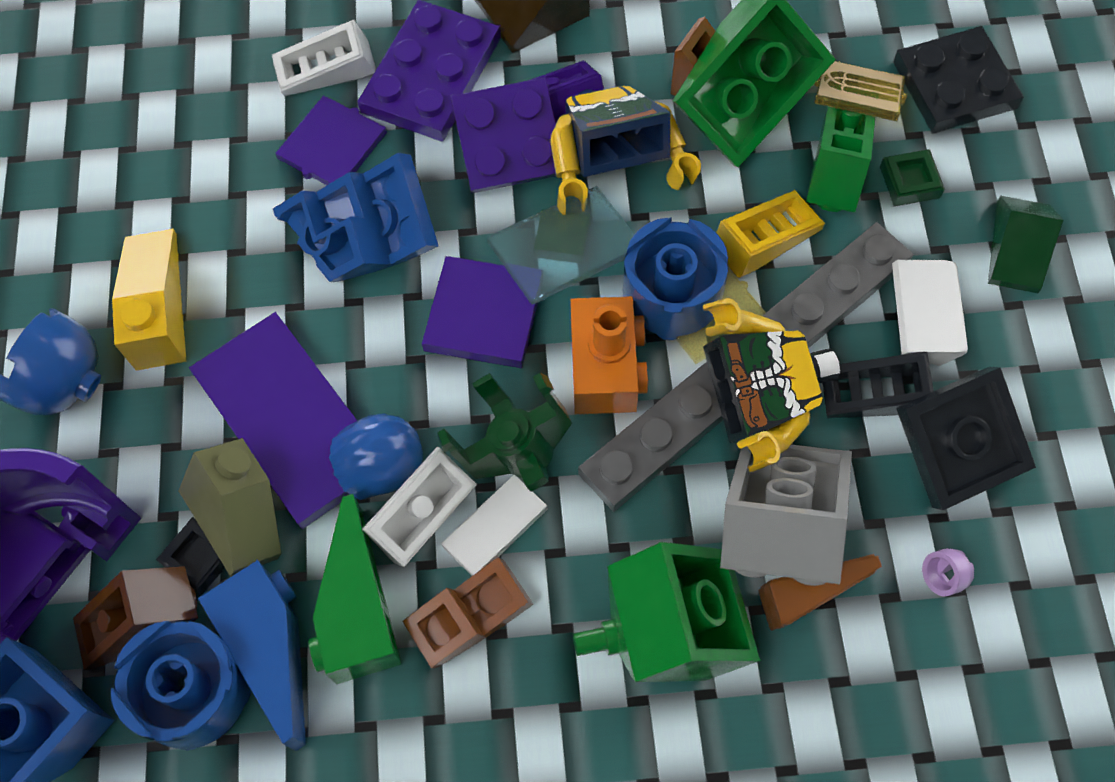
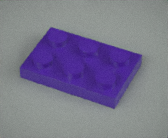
M417 0L358 99L357 103L360 113L444 142L455 122L451 96L472 91L501 39L500 26Z

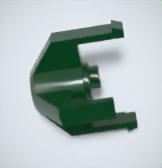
M490 373L473 382L474 389L491 407L495 418L487 428L486 437L466 449H463L445 428L440 430L437 434L443 452L449 451L474 479L513 474L523 479L530 492L549 482L547 466L552 460L553 451L572 424L566 409L553 393L554 388L548 376L542 373L533 376L539 391L547 402L530 412L516 409L510 397Z

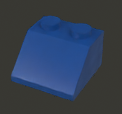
M6 637L0 643V782H52L72 769L115 720L38 650Z

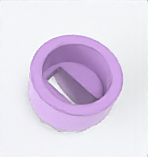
M942 549L926 556L922 566V573L927 586L934 593L940 596H950L970 586L974 578V566L969 562L964 552L955 549ZM953 569L954 576L949 580L944 573Z

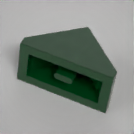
M1000 195L997 200L988 284L1037 294L1041 291L1063 224V219L1051 205Z

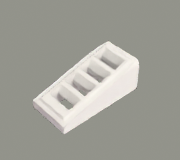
M354 19L272 54L280 91L284 96L361 79L374 74L376 71L369 42ZM335 55L336 58L330 61L329 56ZM317 59L318 66L312 68L310 60ZM299 63L301 73L295 76L292 65Z

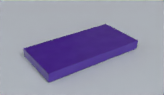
M276 311L188 367L237 438H243L269 478L270 485L302 530L339 505L342 497L349 495L348 492L343 491L338 479L334 476L329 455L332 438L336 437L345 427L356 422L357 419Z

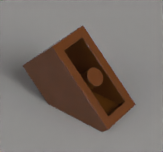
M185 566L122 570L73 617L84 670L96 669L117 661L118 655L126 643L149 625L163 621L194 622L198 619L196 611L197 597L193 588L190 587Z

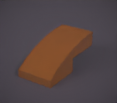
M497 557L456 589H444L402 622L430 667L435 669L479 643L534 604L506 562Z

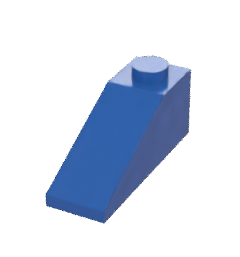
M257 560L199 597L198 600L219 636L228 646L237 667L282 744L297 751L306 745L299 621L289 604L297 596L280 570L270 574Z

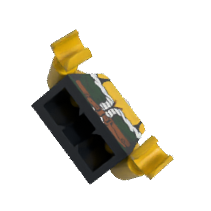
M731 298L704 304L703 310L710 311L715 320V326L705 329L706 335L712 337L727 334L719 336L704 345L703 349L730 443L737 442L739 449L744 447L750 449L754 462L753 465L748 466V470L754 472L775 464L779 460L780 454L786 451L809 425V410L822 405L823 401L819 384L835 380L839 377V361L831 349L810 353L805 335L801 331H786L778 321L740 309L738 304Z

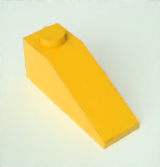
M174 229L128 236L124 240L112 296L114 345L136 371L186 362L177 234Z

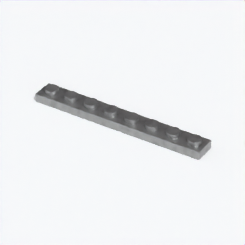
M876 222L763 316L780 322L786 331H801L805 335L808 348H810L893 278L892 263L894 261L911 260L914 254ZM707 362L578 467V474L613 512L723 421Z

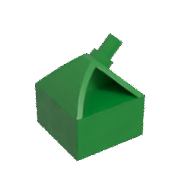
M659 542L608 565L611 620L602 621L601 628L573 633L577 656L606 651L608 656L619 654L635 682L706 681L760 661L735 570L720 568L722 549Z

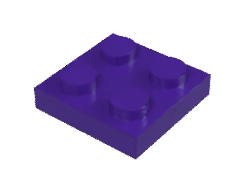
M545 77L451 96L471 194L556 177L550 144L551 134L555 128V120Z

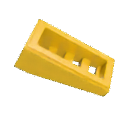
M793 190L720 221L716 233L726 246L728 267L740 278L759 269L821 231L825 222L797 191ZM786 211L797 225L793 226L782 213ZM768 221H770V223L777 229L779 233L775 231V229L768 223ZM752 231L755 232V234L759 237V239H760L761 241H759V240L755 237V235L752 233Z

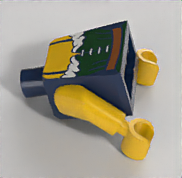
M619 86L600 91L586 89L577 96L569 97L566 100V115L559 117L550 138L556 177L562 178L557 200V207L561 214L566 215L567 197L578 198L581 202L582 212L586 209L588 188L582 180L577 179L576 175L580 172L583 177L671 157L673 163L666 175V180L670 187L679 190L684 181V174L688 177L689 182L692 185L694 184L700 173V160L695 155L683 151L682 148L686 146V143L670 108L664 103L653 101L630 86Z

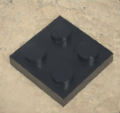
M982 26L899 49L893 60L932 134L1018 109L1024 98Z
M987 367L896 408L932 508L939 510L948 509L1036 468L1001 367Z

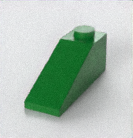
M829 97L806 202L816 204L826 211L839 212L845 210L855 213L871 161L877 107Z
M354 494L342 497L313 615L316 637L308 640L311 658L316 671H325V674L336 685L402 664L370 537L363 530L366 526L363 510Z

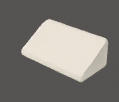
M947 260L894 261L892 269L902 355L927 351L929 363L937 366L965 355L968 346L956 263Z
M437 447L367 523L363 530L393 563L405 567L477 484L440 447Z

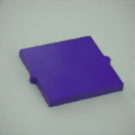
M323 95L275 154L277 159L301 171L305 179L314 178L328 185L348 172H356L387 134L386 127L361 115L358 108L353 107L349 109Z

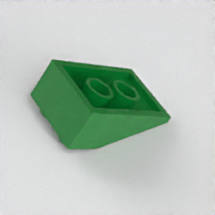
M741 0L720 23L674 97L673 102L729 162L738 168L835 62L836 58L787 0Z

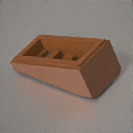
M871 554L843 561L840 584L826 582L822 585H806L796 581L794 578L780 577L760 586L761 589L758 592L770 630L780 629L793 623L873 575L877 569L882 567L879 556Z

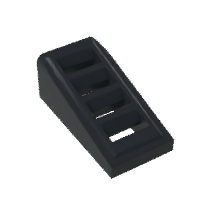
M927 351L839 364V377L822 383L827 419L898 415L897 407L934 391ZM913 376L915 393L905 394L902 377ZM870 378L873 398L862 400L859 379ZM881 378H892L893 396L884 397ZM849 379L852 401L841 402L838 380Z

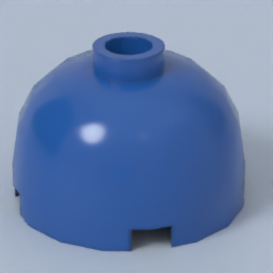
M54 308L49 309L50 316L41 312L26 326L6 359L15 363L10 377L7 378L0 374V400L18 410L33 415H52L67 410L77 399L87 402L101 381V374L95 372L99 356L94 339L84 326Z

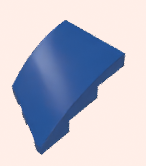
M397 153L365 173L348 172L317 192L302 190L272 208L275 217L280 221L287 222L299 236L297 243L306 254H310L314 258L317 268L329 282H339L376 272L415 258L439 246L412 157L409 154Z

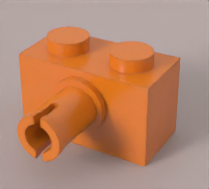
M633 297L570 299L575 414L637 412L638 394L648 393L647 363L637 362L636 346L645 345L644 316H634Z

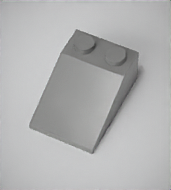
M791 445L780 454V458L775 464L750 472L748 466L753 465V454L748 447L741 448L725 503L720 568L736 570L739 574L747 577H762L767 574L790 577L806 585H822L826 582L840 584L848 519L852 451Z

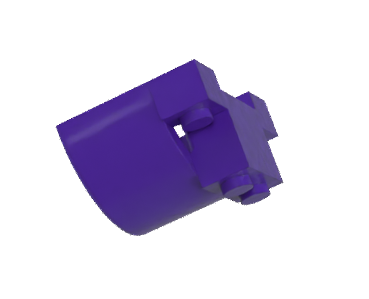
M32 448L0 450V643L6 637L15 641L20 638L90 551L107 562L142 519L84 466L54 452ZM63 506L61 514L64 519L57 527L35 512V510Z

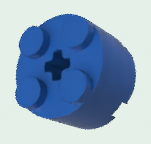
M672 217L660 218L644 225L631 238L624 260L623 297H633L634 316H644L645 329L656 333L661 339L668 341L697 332L714 319L710 311L703 310V305L723 299L728 276V255L724 242L710 227L692 219H689L688 223L671 222Z
M163 621L149 625L139 631L126 643L119 653L114 666L117 672L114 689L111 688V702L121 722L134 733L165 746L188 751L205 746L224 735L237 721L244 705L249 700L251 690L237 667L228 646L218 635L200 623L191 621ZM186 676L184 680L185 687L181 690L178 681Z

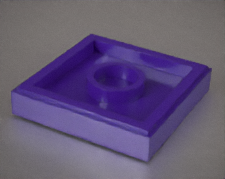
M445 256L422 340L423 350L425 352L523 369L543 284V272Z

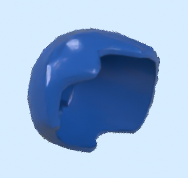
M383 413L362 418L341 430L336 437L332 438L329 460L332 463L334 476L338 479L343 491L348 492L349 495L354 494L357 499L363 500L396 492L423 463V448L417 431L399 416Z

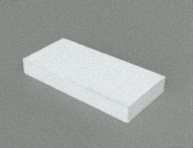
M513 475L441 543L442 547L473 576L509 548L548 510L547 505L535 493L530 492L517 476Z

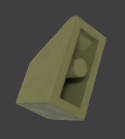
M243 438L194 452L178 491L229 575L232 577L257 560L262 565L277 560L281 555L270 480Z

